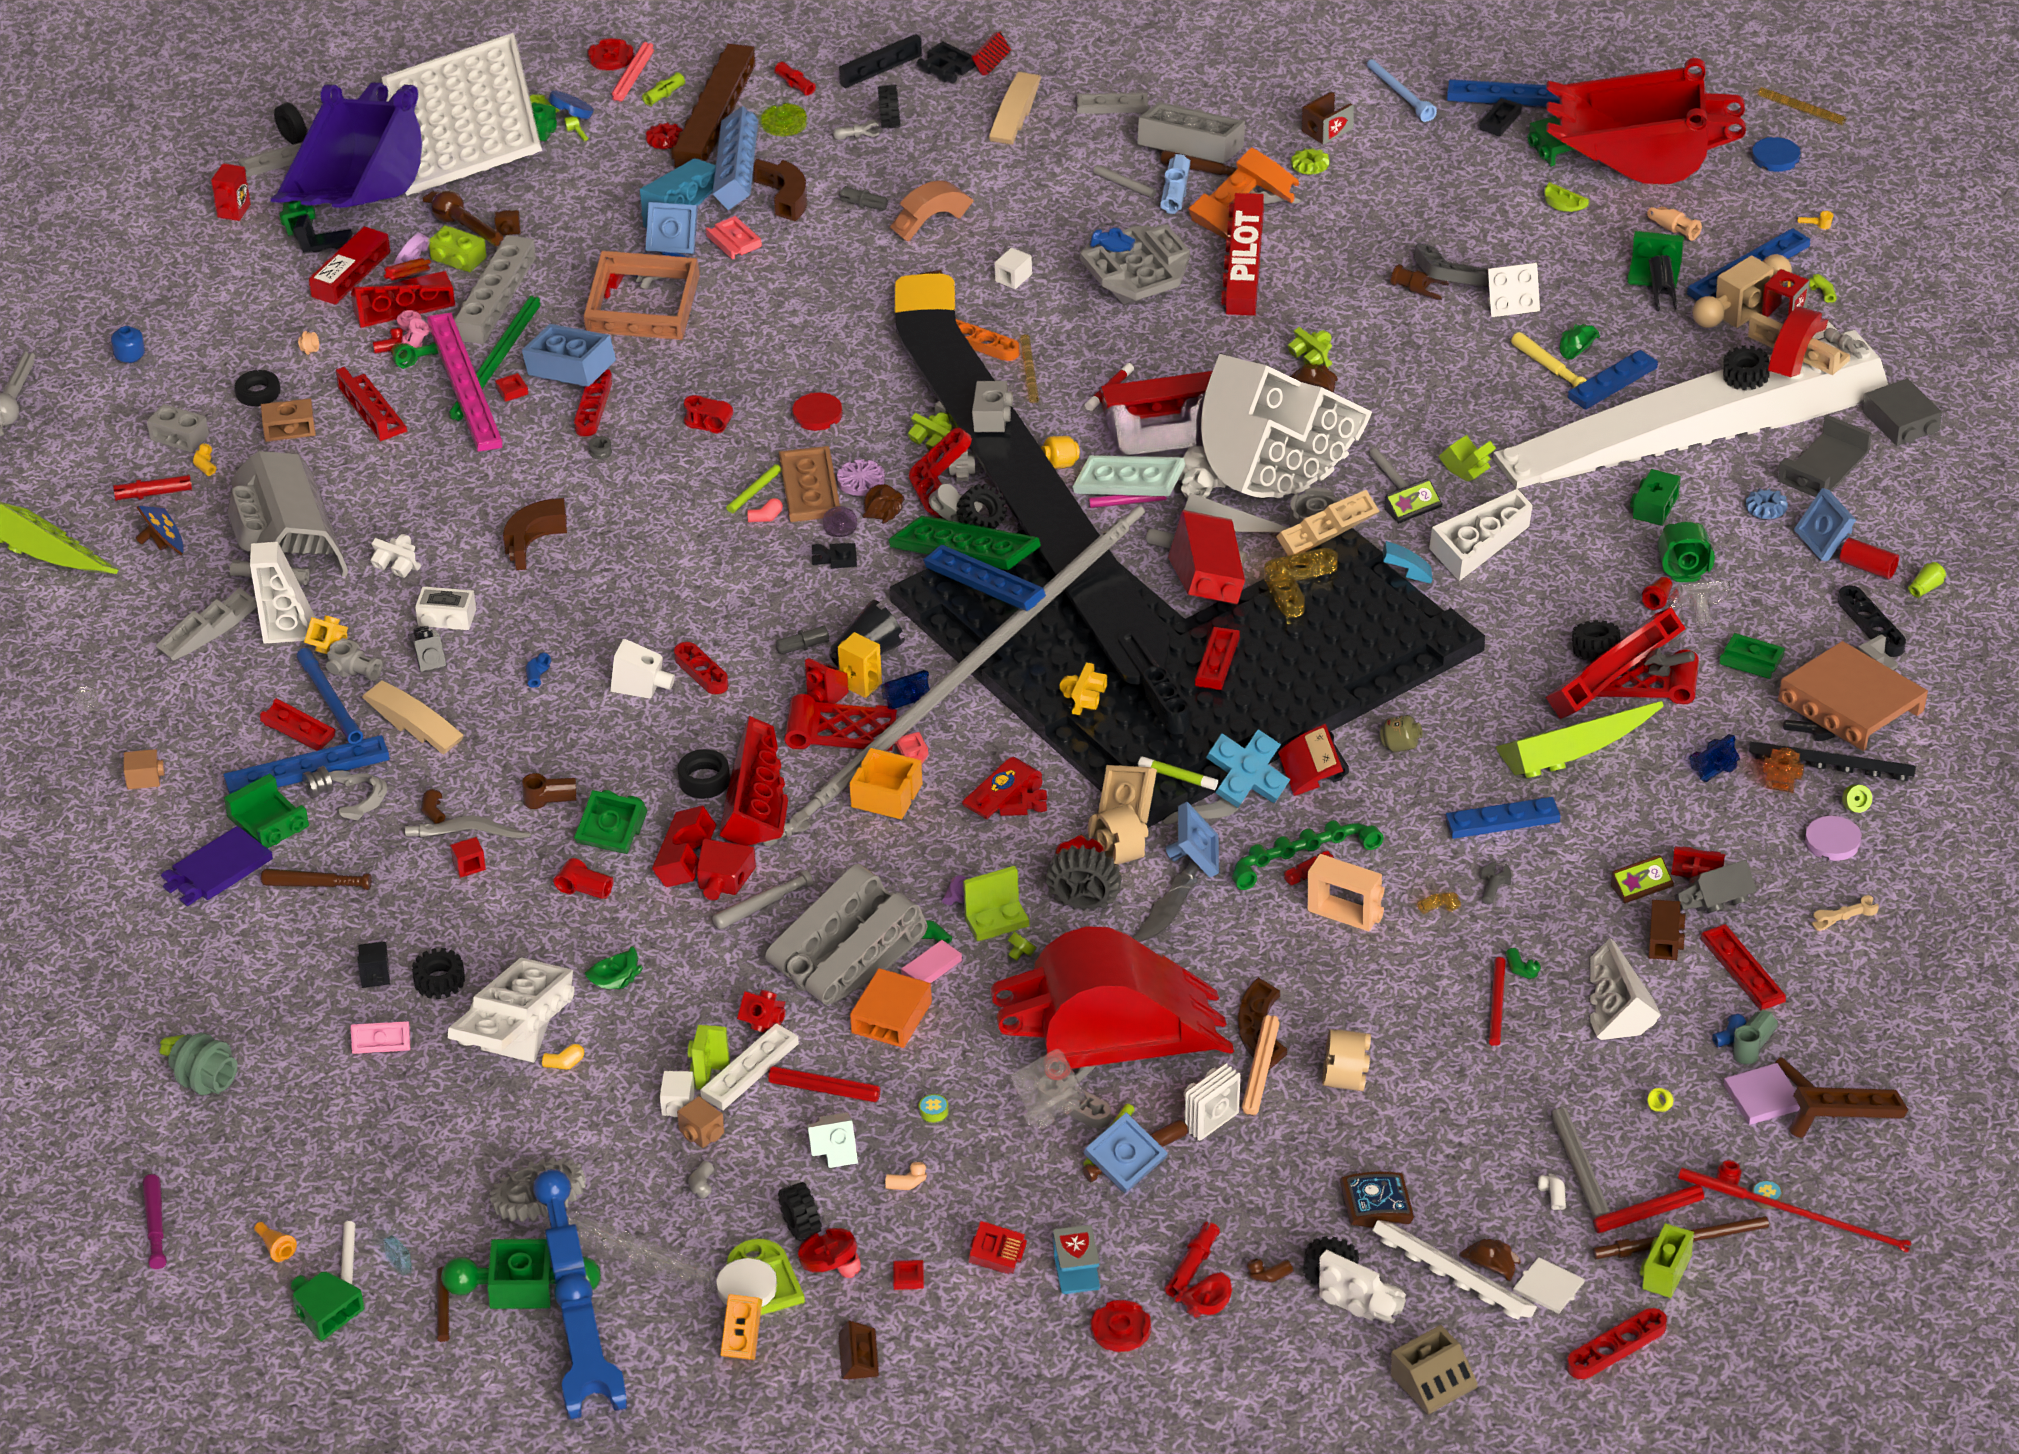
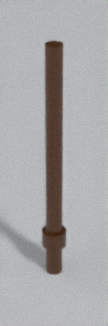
M1767 1216L1689 1231L1694 1232L1693 1242L1769 1228V1221ZM1655 1237L1629 1241L1628 1238L1616 1240L1615 1244L1593 1248V1256L1595 1260L1618 1256V1258L1630 1257L1632 1253L1650 1250Z

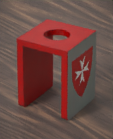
M1780 269L1764 285L1762 315L1769 317L1781 305L1782 295L1790 298L1788 316L1798 306L1807 308L1810 280ZM1783 281H1790L1794 285L1791 287H1784Z

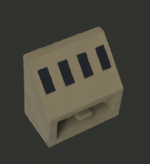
M1442 1325L1431 1329L1391 1352V1377L1428 1415L1478 1387L1477 1380L1460 1343Z

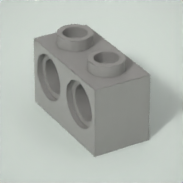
M163 404L147 420L150 440L192 453L209 436L206 416Z

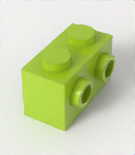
M444 225L429 239L430 259L456 269L471 273L487 258L484 238Z
M1667 1223L1664 1224L1658 1238L1655 1237L1652 1242L1648 1259L1645 1258L1640 1268V1276L1644 1277V1290L1672 1298L1692 1257L1693 1231Z

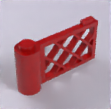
M1683 649V650H1679V651L1675 652V654L1683 653V652H1687V651H1691V650ZM1693 652L1695 655L1694 661L1669 666L1671 669L1669 676L1664 677L1648 673L1650 666L1656 663L1644 665L1645 657L1635 664L1637 666L1636 669L1624 672L1622 677L1611 682L1596 697L1670 698L1676 704H1690L1696 695L1699 657ZM1644 672L1650 676L1643 681L1637 678V676ZM1628 681L1635 684L1631 688H1624L1622 685ZM1657 681L1663 685V688H1651L1649 685Z
M797 694L791 698L789 703L785 743L792 749H806L810 744L865 749L875 740L874 737L882 734L896 721L897 710L892 709V706L876 705L875 708L816 702L809 695ZM821 712L833 713L835 716L827 720L821 715ZM852 715H858L862 719L858 720L857 722H853L849 717ZM890 718V721L881 725L876 719ZM842 721L847 727L839 730L834 725ZM869 723L875 729L867 733L861 727ZM826 729L833 733L830 736L818 735V733ZM854 731L860 737L853 739L848 738L846 735ZM893 745L887 751H892Z

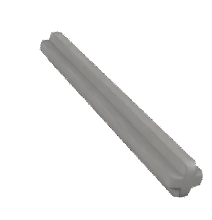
M1564 1107L1560 1109L1555 1108L1552 1111V1120L1593 1218L1608 1214L1610 1210L1570 1115Z

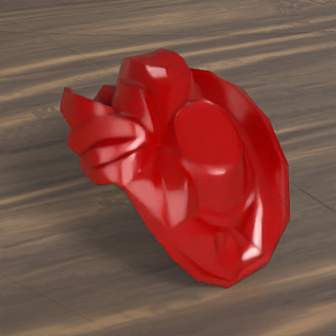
M1223 1272L1213 1273L1193 1287H1184L1183 1290H1179V1294L1175 1297V1302H1183L1187 1309L1186 1312L1195 1318L1200 1317L1202 1314H1217L1224 1309L1230 1300L1232 1293L1231 1280Z

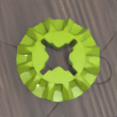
M1303 148L1302 151H1295V155L1291 157V165L1297 172L1318 174L1329 167L1328 154L1323 153L1322 149Z

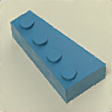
M694 158L640 188L643 227L647 228L649 202L699 206L713 192L716 165Z

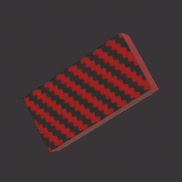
M998 31L971 57L984 76L988 75L1010 53L1011 49L1001 31Z

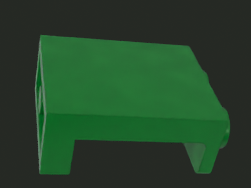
M1556 116L1531 122L1527 135L1529 145L1537 150L1540 158L1545 160L1550 167L1555 166L1557 154L1575 150L1547 132L1548 123L1560 125V119Z
M270 773L224 797L227 817L266 848L279 844L282 840L301 832L309 826L306 808L303 805L296 808L278 791L276 778Z

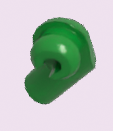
M926 920L927 931L921 939H934L937 943L943 940L947 944L952 941V936L939 924Z
M1510 948L1505 952L1512 973L1527 979H1533L1538 976V972L1541 970V965L1538 961L1534 962L1533 959H1530L1527 963L1523 962L1519 950L1516 948Z

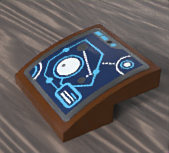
M1365 1172L1341 1177L1340 1185L1351 1225L1374 1228L1377 1220L1401 1224H1410L1412 1222L1414 1214L1403 1173Z

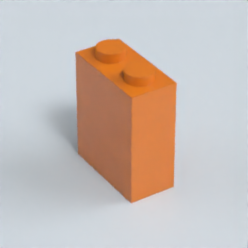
M878 968L850 1013L851 1032L904 1048L932 1003L931 983Z

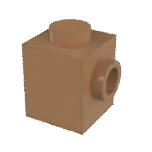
M157 749L124 752V775L127 790L160 786V776H165L164 760L158 759Z
M700 1096L677 1111L679 1131L683 1133L689 1142H695L704 1148L711 1142L717 1141L724 1134L723 1114Z

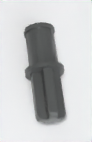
M844 186L841 191V196H845L841 197L843 202L857 204L861 208L866 206L882 211L887 208L888 199L885 196L869 193L867 189L861 191Z
M824 625L803 632L799 630L796 635L777 640V651L780 654H785L802 648L804 651L808 650V647L829 642V633Z

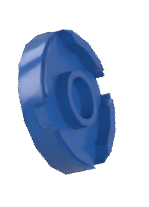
M553 90L549 95L548 101L559 110L565 109L569 111L568 113L572 116L588 119L594 112L592 106L567 93Z
M1769 137L1755 143L1752 148V159L1760 168L1764 166L1767 167L1768 171L1783 172L1791 170L1797 162L1799 163L1800 148L1789 139Z

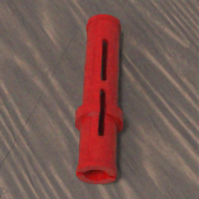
M190 474L142 482L141 479H138L135 483L113 485L115 501L131 498L142 500L145 496L192 491Z
M1207 1221L1204 1222L1195 1239L1190 1240L1187 1245V1253L1165 1287V1292L1168 1296L1174 1298L1177 1292L1179 1294V1290L1187 1287L1200 1264L1209 1257L1211 1253L1210 1247L1220 1234V1229L1216 1224L1211 1222L1209 1225Z

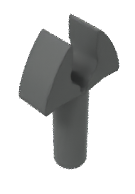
M1656 648L1648 654L1644 665L1656 663L1650 666L1648 673L1664 677L1669 676L1671 670L1669 666L1692 662L1695 660V655L1692 651L1666 656L1661 653L1659 648Z
M1496 861L1482 869L1481 879L1488 880L1482 897L1484 904H1492L1499 885H1511V871L1507 864L1504 866V871L1498 873V875H1495Z

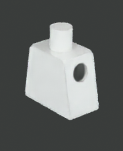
M623 639L614 655L610 692L652 698L657 686L671 690L675 675L661 671L663 657L660 654Z

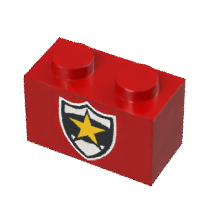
M222 163L211 179L217 217L240 221L251 205L245 167Z

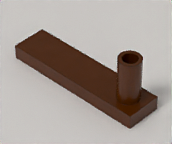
M1797 1087L1793 1096L1800 1109L1790 1125L1789 1131L1798 1138L1805 1137L1816 1116L1904 1118L1908 1108L1897 1090Z

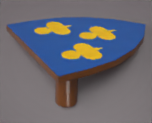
M137 506L136 508L148 523V526L136 536V540L140 544H144L149 538H152L160 551L169 546L182 555L184 550L182 537L166 509Z

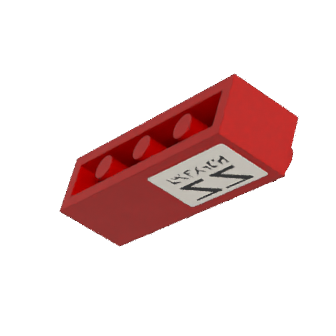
M366 226L360 229L309 278L311 297L334 305L341 301L391 253L388 234Z

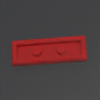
M1213 627L1195 678V686L1222 690L1240 638V631Z

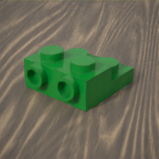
M592 790L574 839L579 844L628 855L635 834L639 835L648 810L644 802L638 797H622L609 790H602V792Z

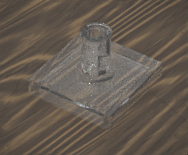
M1730 580L1677 586L1668 598L1669 607L1693 606L1696 627H1702V625L1704 627L1711 626L1713 622L1711 620L1709 604L1723 602L1731 591Z

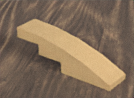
M1023 72L1016 74L997 113L989 135L990 141L1013 145L1018 130L1022 129L1025 116H1028L1041 80L1040 75Z
M1364 490L1329 505L1324 511L1305 518L1300 524L1281 531L1276 537L1288 557L1292 558L1355 527L1380 511L1367 490Z
M382 680L362 697L399 731L406 729L421 743L427 740L443 755L463 739L464 735L439 714L401 689Z

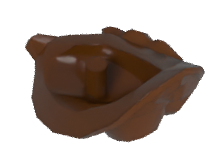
M1305 364L1290 376L1302 383L1322 387L1332 393L1335 389V381L1338 380L1337 376L1329 371L1325 365Z
M877 484L865 496V512L862 516L863 518L883 519L882 523H887L900 513L905 497L899 491L886 484Z
M1482 1239L1459 1253V1256L1465 1260L1505 1276L1506 1281H1511L1515 1272V1264L1521 1263L1518 1255L1512 1252L1510 1245L1501 1242V1240Z

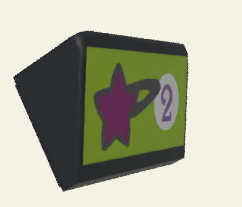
M1429 479L1401 488L1385 496V510L1398 524L1442 507V502Z

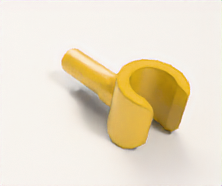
M1822 211L1819 218L1798 217V223L1816 224L1821 229H1829L1833 213Z

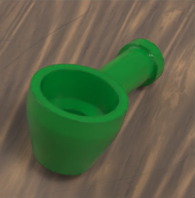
M435 342L417 348L408 343H396L391 349V354L395 364L405 369L414 365L418 357L438 354V349Z

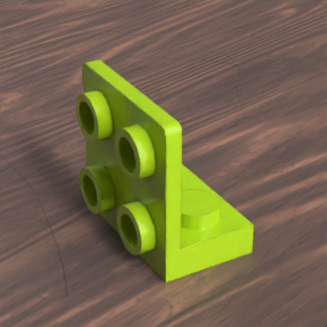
M1016 866L963 881L965 921L977 942L1030 926L1029 918L1019 902L1018 870Z

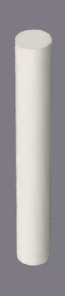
M346 1221L343 1224L341 1279L352 1284L355 1223Z

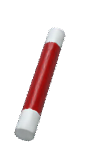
M1130 363L1125 364L1105 385L1121 383L1134 371L1133 365ZM1101 389L1085 403L1087 410L1093 411L1101 403Z

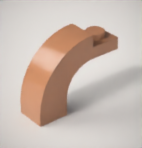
M932 181L919 186L900 202L904 209L890 228L906 241H910L930 216L945 211L960 219L974 200L950 182Z

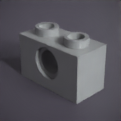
M977 381L972 409L974 432H1005L1006 422L1011 420L1010 406H1013V392L1008 391L1007 381Z

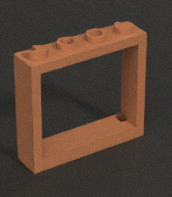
M601 251L584 313L586 331L683 340L700 276L697 258ZM610 273L687 279L678 315L665 316L600 310Z

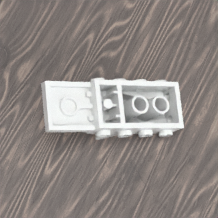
M518 959L474 996L470 1010L448 1028V1039L457 1040L462 1045L481 1046L483 1051L534 1063L549 1020L556 1013L560 1012L565 1005L570 1003L574 997L575 988L572 986L573 970L530 959Z

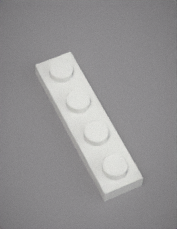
M775 1024L700 1090L701 1098L724 1110L799 1044L798 1035Z

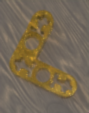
M1323 548L1272 559L1265 563V581L1285 616L1298 617L1305 611V598L1296 580L1334 572L1338 567V554L1332 549ZM1302 564V565H1306L1307 567H1305V568H1297V567H1295V566ZM1287 586L1290 587V589L1281 590L1279 589V587Z

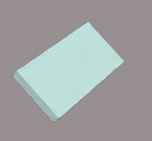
M1090 455L1072 487L1074 493L1170 496L1186 464L1184 458Z

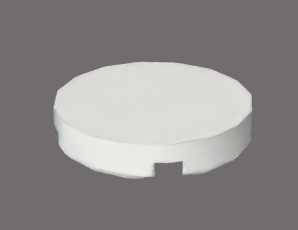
M750 1258L735 1260L727 1264L718 1274L716 1280L718 1297L725 1305L728 1302V1294L757 1297L763 1299L762 1306H764L773 1299L776 1293L777 1280L775 1271L769 1264L761 1260Z

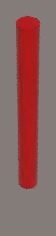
M1497 957L1494 960L1489 1044L1493 1046H1499L1501 1042L1506 960L1503 957Z

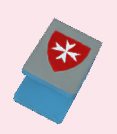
M1092 1225L1053 1229V1252L1061 1293L1070 1294L1099 1290L1100 1282L1096 1267H1099L1100 1264Z

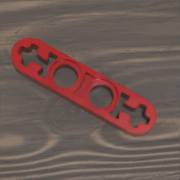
M606 369L589 387L585 386L574 419L575 432L579 436H592L598 430L612 386V373L609 369ZM594 393H600V394H601V395H598V396H591V394H594ZM587 409H596L595 411H586Z
M1657 1308L1645 1309L1572 1351L1568 1356V1373L1576 1379L1590 1378L1661 1337L1667 1327L1666 1314ZM1626 1333L1634 1334L1637 1337V1339L1633 1341L1624 1340L1621 1336ZM1601 1347H1608L1613 1350V1353L1604 1355L1597 1350Z

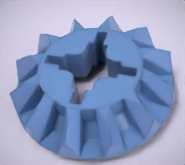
M1759 488L1757 492H1750L1749 497L1746 498L1748 512L1758 518L1774 519L1782 516L1787 511V498L1781 495L1780 491L1773 492L1770 488L1764 491Z

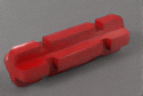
M1329 851L1320 853L1334 858ZM1314 856L1296 865V869L1292 867L1284 872L1285 881L1293 886L1301 882L1300 879H1307L1308 871L1317 857Z

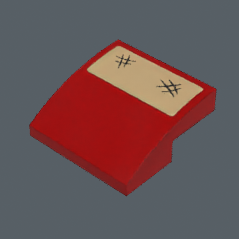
M1326 724L1302 734L1278 752L1286 776L1290 779L1289 784L1294 796L1319 788V780L1343 772Z

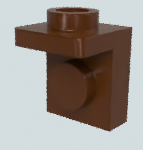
M519 210L495 212L496 231L501 235L521 234Z

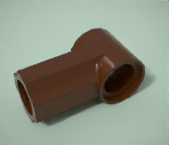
M532 773L526 775L522 780L523 803L529 809L542 808L548 802L577 801L575 778L546 779L539 773Z

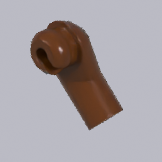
M1258 1258L1251 1259L1247 1263V1269L1249 1270L1247 1274L1253 1280L1273 1283L1293 1273L1292 1264L1287 1259L1271 1267L1263 1266V1261Z

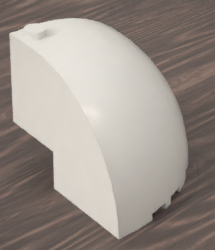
M1219 354L1203 402L1201 430L1204 451L1212 470L1221 481L1232 489L1254 497L1282 498L1283 495L1303 492L1305 489H1309L1310 485L1315 481H1322L1335 470L1334 466L1336 463L1349 455L1348 448L1354 440H1359L1372 412L1322 387L1302 383L1269 366Z

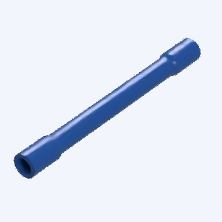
M309 648L300 649L297 653V659L301 666L309 674L327 703L350 744H358L363 739V733L345 709L319 667V663Z

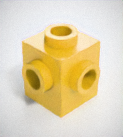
M325 615L324 620L311 617L304 643L316 646L315 651L327 654L334 642L342 638L347 639L348 627L340 625V619Z

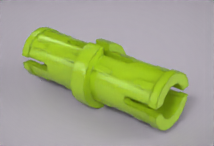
M676 72L665 81L660 80L654 88L643 93L642 99L644 103L651 107L662 98L670 97L673 91L684 86L685 78L681 73Z

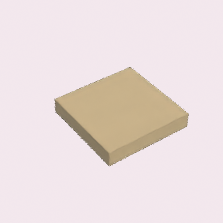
M1107 765L1098 813L1130 804L1139 821L1147 823L1157 770L1152 767Z

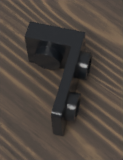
M386 942L360 944L358 946L359 956L357 957L362 988L390 985Z

